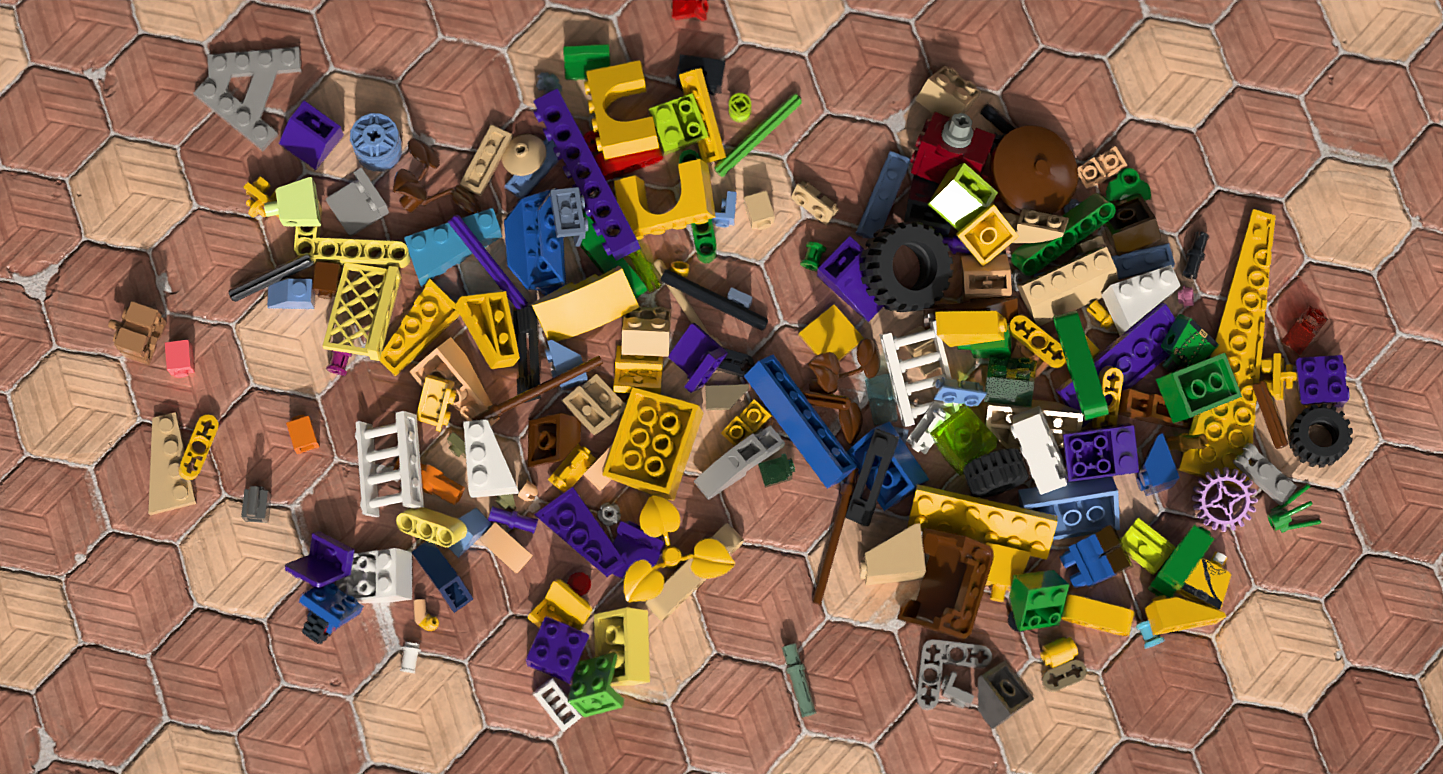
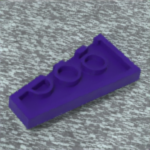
M573 487L534 514L606 577L626 564Z

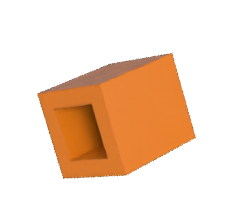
M298 415L286 423L293 448L297 454L320 447L309 416Z

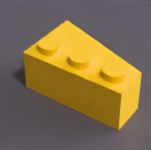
M506 291L461 296L455 307L490 369L514 366L520 357Z

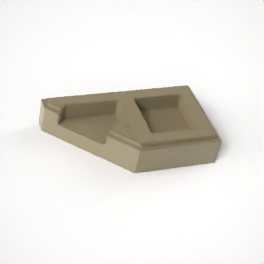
M749 384L705 386L706 411L730 410L742 395L749 390Z

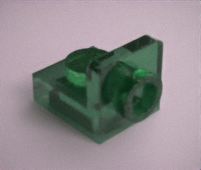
M786 453L781 454L779 458L758 464L765 488L792 480V473L795 472L792 458L787 459Z

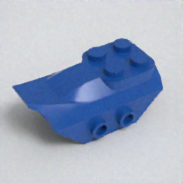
M550 190L520 199L504 220L507 266L527 290H537L547 296L567 285L564 237H556Z

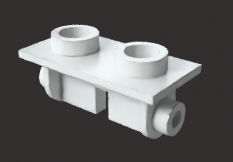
M933 403L906 441L912 445L911 447L915 451H921L926 454L953 416Z

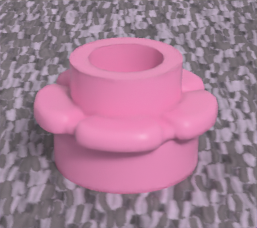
M1183 285V290H1178V302L1183 304L1184 308L1194 305L1193 287H1186L1185 285Z

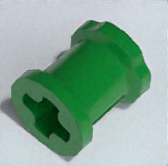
M807 242L805 258L801 260L800 265L808 270L818 271L822 254L826 253L827 248L816 242Z

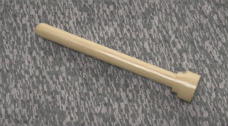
M661 259L654 261V266L662 276L667 267ZM667 285L691 324L696 323L722 347L718 338H714L713 335L708 333L683 292Z

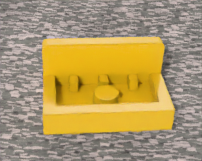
M427 374L416 414L417 421L437 426L436 431L441 432L443 425L448 426L451 417L448 407L449 404L453 405L457 391L453 390L454 381Z

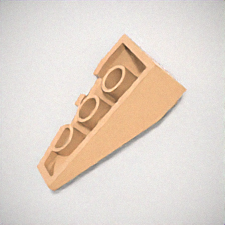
M451 337L409 371L422 388L424 387L427 374L454 381L453 390L457 391L453 405L449 404V406L451 405L460 411L461 417L467 421H472V417L488 410L487 407L492 405L466 354ZM493 418L489 419L488 422L490 424V427L494 423H496L500 418H497L495 420H493Z

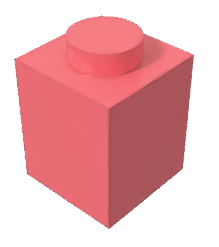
M189 340L165 342L166 365L171 376L174 375V377L182 378L187 377L188 373H195L193 348Z

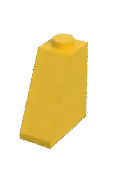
M998 311L935 312L937 336L949 347L1005 340L1004 332H1007V321Z

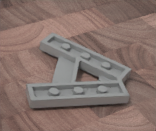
M300 48L208 55L209 77L194 92L195 97L261 151H264L278 136V133L261 119L262 113L277 74L302 72ZM253 76L243 104L227 92L231 78Z

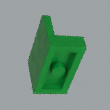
M609 45L563 47L566 80H588L586 71L610 67Z

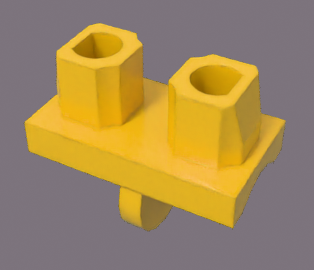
M259 177L252 184L247 182L243 187L247 190L246 194L255 200V202L251 199L246 201V205L250 207L248 213L253 218L258 214L265 217L264 203L277 201L276 190L270 198L265 195V192L270 188V184L262 177Z
M1274 353V358L1261 360L1262 373H1273V380L1265 381L1270 395L1274 396L1276 400H1284V381H1286L1287 389H1292L1293 381H1297V374L1293 372V365H1286V372H1284V358H1281V353Z

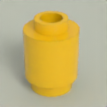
M1062 637L1042 646L1043 651L1040 652L1043 663L1046 666L1050 665L1051 668L1074 659L1075 655H1078L1077 647L1071 637L1066 639Z

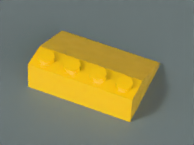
M632 387L602 475L648 494L674 501L704 414L700 406Z

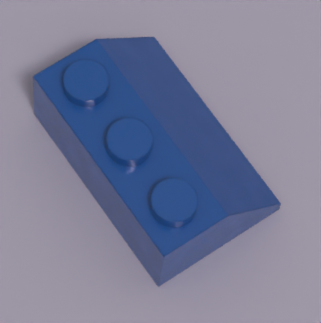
M890 422L873 428L847 451V454L857 466L856 468L859 469V475L875 429H881L886 431V433L888 432L891 435L900 437ZM901 437L890 461L877 499L884 511L916 491L917 484L924 485L930 480ZM875 455L866 482L870 491L882 457Z

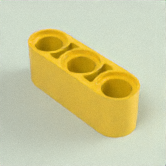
M1067 595L1061 619L1116 635L1129 636L1135 612L1076 595Z

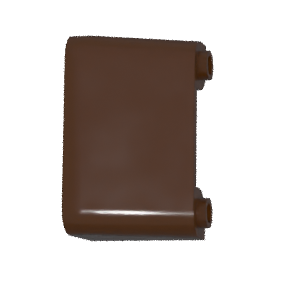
M924 528L922 534L923 552L930 555L917 600H905L900 607L897 620L965 639L973 630L993 563L994 552L990 546L969 537Z

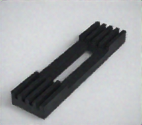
M532 306L513 311L514 332L517 334V347L520 357L518 360L519 378L517 379V395L540 384L537 316ZM526 333L529 335L531 375H528ZM541 394L538 395V396H536V397H534V398H532V399H530V400H528V401H526V402H530V401H533V400H536V399H540V398H541Z
M875 429L845 518L863 526L870 525L887 469L900 437L891 435L888 432L886 433V431L881 429ZM875 455L882 457L867 501V499H863L861 496Z

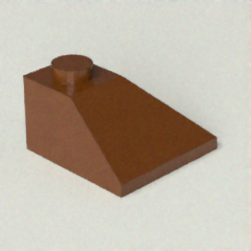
M558 413L528 421V467L532 468L564 460L581 441L580 420L575 416Z

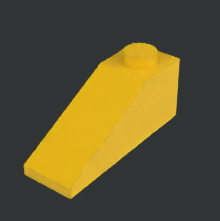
M1159 596L1152 599L1153 603L1145 607L1153 635L1212 625L1226 618L1225 612L1177 597L1167 599L1166 596Z

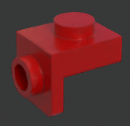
M673 0L672 18L675 20L697 17L701 21L707 20L708 0Z

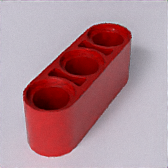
M659 146L657 149L604 159L602 152L597 154L594 159L605 180H611L662 161L664 156Z

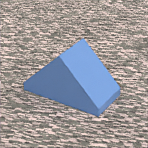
M477 508L458 518L466 525L467 535L462 540L448 547L458 558L493 525Z

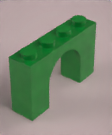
M1194 525L1178 543L1148 587V590L1158 597L1166 596L1167 599L1172 598L1176 590L1183 586L1214 541V538L1210 536L1211 532L1202 526L1197 527Z

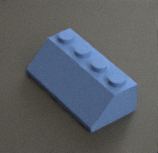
M1112 476L1067 482V485L1040 495L1038 487L1018 490L1020 508L1058 516L1052 541L1095 534L1110 524L1116 530H1120L1118 489Z

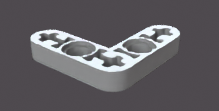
M942 640L927 641L921 651L916 698L918 706L924 710H931L938 704L943 664L978 669L985 668L991 662V651L982 645ZM931 645H935V649L939 650V653H936L934 656V663L939 662V666L932 663L924 664V660L930 661V653L926 652V649H930ZM960 648L963 651V658L959 661L953 660L950 656L951 649ZM967 649L972 650L971 655H977L979 651H983V655L987 656V659H984L982 663H978L977 658L970 657V662H966L968 656ZM928 668L934 669L937 673L936 680L927 681L923 676L924 671ZM922 684L936 686V690L931 688L930 697L934 698V701H931L929 705H925V700H921V696H925L927 687L922 688Z

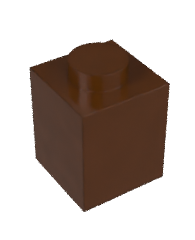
M316 262L312 289L319 298L332 299V297H336L342 275L340 264Z

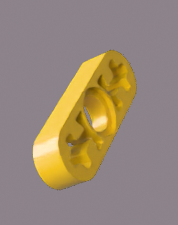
M1018 315L1011 320L1009 330L1015 339L1049 366L1060 368L1065 365L1066 360L1059 342L1025 316ZM1016 323L1018 325H1021L1022 323L1025 324V331L1030 333L1028 339H1025L1027 335L1025 331L1021 329L1019 331H1016ZM1036 336H1041L1044 338L1045 344L1042 347H1035L1032 344V339ZM1049 344L1052 345L1050 350L1053 353H1061V360L1058 358L1055 361L1052 360L1053 354L1047 350Z
M1105 366L1099 373V381L1104 396L1111 394L1113 397L1112 403L1107 406L1110 414L1093 418V428L1102 427L1100 423L1105 420L1108 421V425L1104 426L1116 425L1123 373L1113 366ZM1114 374V379L1107 380V376ZM1105 387H1112L1114 388V390L1112 391L1110 389H1105Z
M203 415L199 418L181 459L178 472L186 480H193L199 475L219 427L217 419L212 415ZM209 422L211 423L210 427L213 429H209L205 437L201 436L204 429L202 424ZM197 441L203 443L205 451L202 453L195 452L192 444ZM194 458L196 459L193 465L194 470L188 473L185 466H188L191 459Z

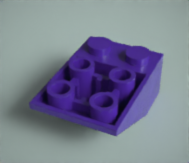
M849 236L818 268L817 277L869 323L884 305H878L874 302L875 296L867 294L866 289L868 287L867 284H862L861 277H864L863 271H860V263H863L864 258H861V253L865 249Z
M1124 423L1063 434L1068 482L1139 473L1134 425Z

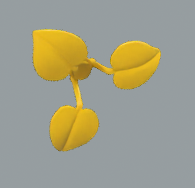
M651 496L641 511L640 526L644 533L651 537L664 535L666 549L662 553L663 562L653 567L646 560L634 562L628 568L624 578L625 597L628 602L646 601L657 597L664 588V577L659 571H656L658 568L667 567L674 569L680 565L681 561L693 559L691 570L696 576L715 578L730 571L735 566V562L721 542L710 538L698 542L694 548V554L681 556L680 550L670 545L667 533L678 530L680 526L679 512L665 498Z

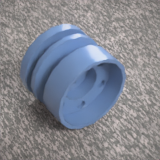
M370 113L362 116L354 123L350 131V141L358 162L364 168L371 171H385L398 163L402 155L403 145L396 124L388 116L380 113Z

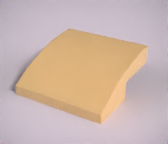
M597 374L580 387L579 385L562 400V403L593 435L599 433L624 413L626 404Z

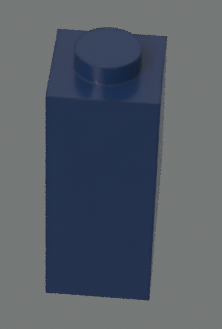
M426 541L411 552L454 613L473 600L466 586L435 543Z

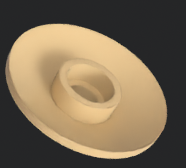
M530 134L517 136L508 144L502 156V163L505 169L513 175L525 176L532 174L543 165L547 155L546 146L537 136Z

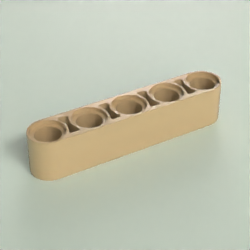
M728 523L710 538L721 542L730 556L745 541ZM689 559L664 583V588L657 597L647 600L645 603L662 622L707 579L698 577L692 572L691 563L693 559Z

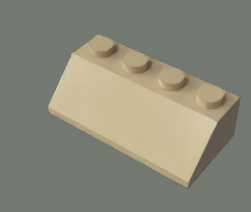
M1098 247L1017 285V288L1033 323L1040 327L1053 321V316L1074 311L1102 298L1101 294L1110 285L1118 283L1119 279L1115 264L1107 247Z

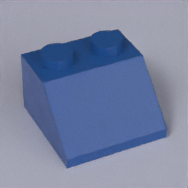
M1163 433L1159 434L1151 445L1137 474L1136 482L1140 491H1144L1145 496L1173 488L1180 478Z

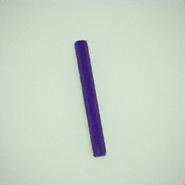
M459 215L453 216L448 221L450 226L500 289L506 291L507 298L515 308L520 310L527 307L528 302L461 217Z

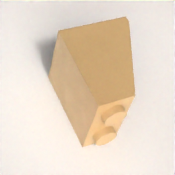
M914 524L865 553L864 559L860 561L859 565L860 579H865V585L923 579L926 568L920 524Z

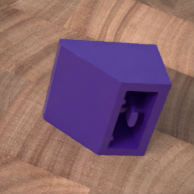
M303 101L290 117L279 145L316 171L344 134L341 126L306 101Z

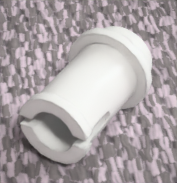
M405 642V647L402 646L404 653L400 671L415 673L418 652H421V649H419L420 644Z

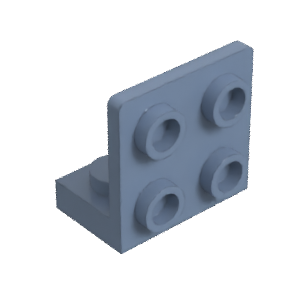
M579 187L550 190L556 237L573 236L575 247H579L582 240L585 239V232L588 231L587 217H583L582 209L585 208L584 196L579 194Z

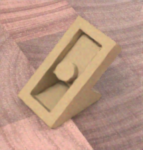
M920 325L903 336L921 332L925 329ZM934 338L905 345L912 358L937 352L933 344ZM939 361L918 366L924 377L941 368Z

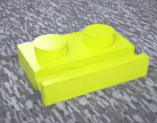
M1139 518L1121 538L1123 545L1120 546L1125 548L1128 556L1152 575L1159 570L1176 548Z

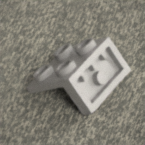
M362 167L354 172L355 181L326 198L329 207L350 237L389 213L386 203Z

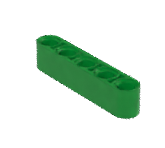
M685 150L679 157V164L689 159H700L699 154L694 150ZM712 218L708 219L707 223H704L708 227V230L705 232H699L696 229L701 224H690L696 256L702 263H710L717 256V244ZM708 246L712 248V252L704 254L700 249Z
M1099 193L1092 194L1061 216L1068 218V223L1062 237L1044 242L1024 243L1013 252L1011 262L1024 275H1034L1109 221L1115 214V206Z
M582 209L583 217H587L588 231L585 232V239L582 240L580 247L602 274L620 266L637 299L647 291V287L624 258L616 261L613 254L607 255L602 245L605 242L603 235L597 236L592 226L594 222Z
M1077 310L1053 316L1055 328L1084 419L1089 420L1108 415L1105 396Z

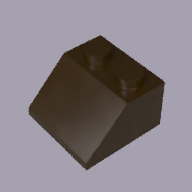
M1141 194L1113 204L1116 209L1115 214L1109 221L1103 224L1109 242L1118 256L1128 254L1133 250L1161 240L1156 217Z

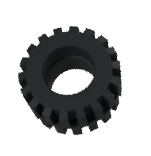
M1317 404L1312 405L1309 409L1303 410L1291 424V431L1288 434V439H1291L1289 446L1290 449H1295L1293 452L1294 456L1297 457L1299 455L1301 457L1300 462L1303 464L1307 461L1310 467L1318 465L1319 468H1324L1327 464L1328 466L1333 465L1350 448L1349 445L1353 440L1350 437L1353 434V428L1348 426L1351 422L1349 419L1344 420L1343 416L1345 414L1342 411L1337 413L1336 407L1332 406L1329 409L1327 404H1321L1320 407ZM1321 425L1327 428L1332 436V445L1320 447L1314 444L1309 437V427Z
M1013 448L988 453L972 460L963 468L971 495L977 498L1006 492L1023 484L1029 478L1020 450Z

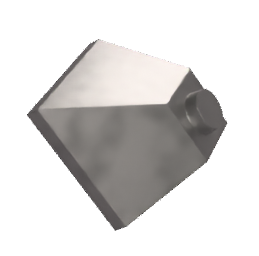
M1003 661L978 678V711L992 729L1005 722L1034 700L1033 696L1006 661Z

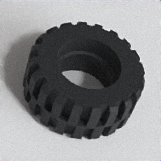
M910 221L884 226V229H879L873 233L874 238H869L865 244L868 248L862 250L861 258H864L863 263H860V271H863L864 277H861L862 284H867L866 292L869 296H875V303L884 305V308L889 311L911 312L929 308L935 305V301L941 300L944 296L942 291L948 290L950 286L948 278L953 276V270H950L953 258L949 257L948 251H950L948 244H943L942 240L944 238L940 233H934V228L929 225L924 226L921 222ZM902 245L914 251L920 264L919 278L911 289L903 287L897 281L893 272V258L896 251Z

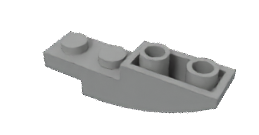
M770 425L756 435L751 434L725 453L695 479L694 483L705 497L710 500L746 476L748 470L783 448L785 442Z

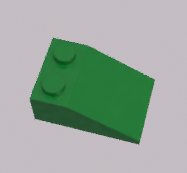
M1225 353L1156 379L1173 423L1188 419L1242 397Z

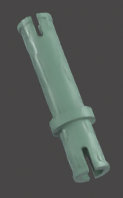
M790 644L784 646L781 649L786 660V672L790 675L801 717L814 715L816 710L806 681L805 666L801 663L797 645Z

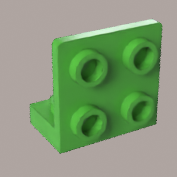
M614 652L577 663L567 702L583 717L623 707L625 699L611 687L617 660V654Z

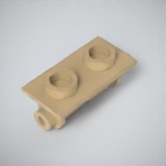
M802 181L800 184L798 183L791 199L827 226L832 215L835 216L839 211V208L836 207L837 204L825 195L819 200L817 197L821 192L810 185L809 182L805 183Z

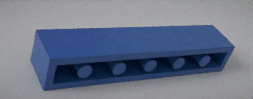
M774 354L759 360L744 377L825 487L828 489L842 482L857 466Z

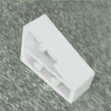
M1172 265L1112 284L1101 295L1121 336L1158 304L1171 296L1181 285Z
M1040 406L1014 415L1013 425H1010L1011 431L1015 439H1019L1021 453L1024 459H1027L1030 473L1036 482L1040 495L1067 485L1066 463Z
M488 420L464 422L468 488L471 498L519 493Z

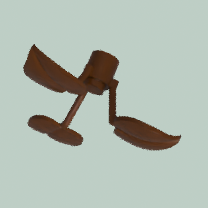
M411 138L408 141V149L416 160L424 163V168L418 178L406 169H400L396 173L393 192L404 194L399 199L401 206L408 212H413L420 204L425 206L433 200L447 194H452L453 201L472 215L481 212L480 204L475 195L460 185H456L454 189L450 188L426 199V190L420 182L429 166L437 169L440 161L436 152L428 144Z
M869 338L861 340L857 346V360L861 366L858 369L839 375L840 364L834 353L825 352L816 356L808 363L817 377L810 380L809 390L834 394L838 389V379L860 373L863 370L867 378L875 377L880 369L881 361L879 350L874 341ZM851 402L848 410L839 409L838 413L841 428L849 445L853 444L858 437L863 423L861 410L855 402Z

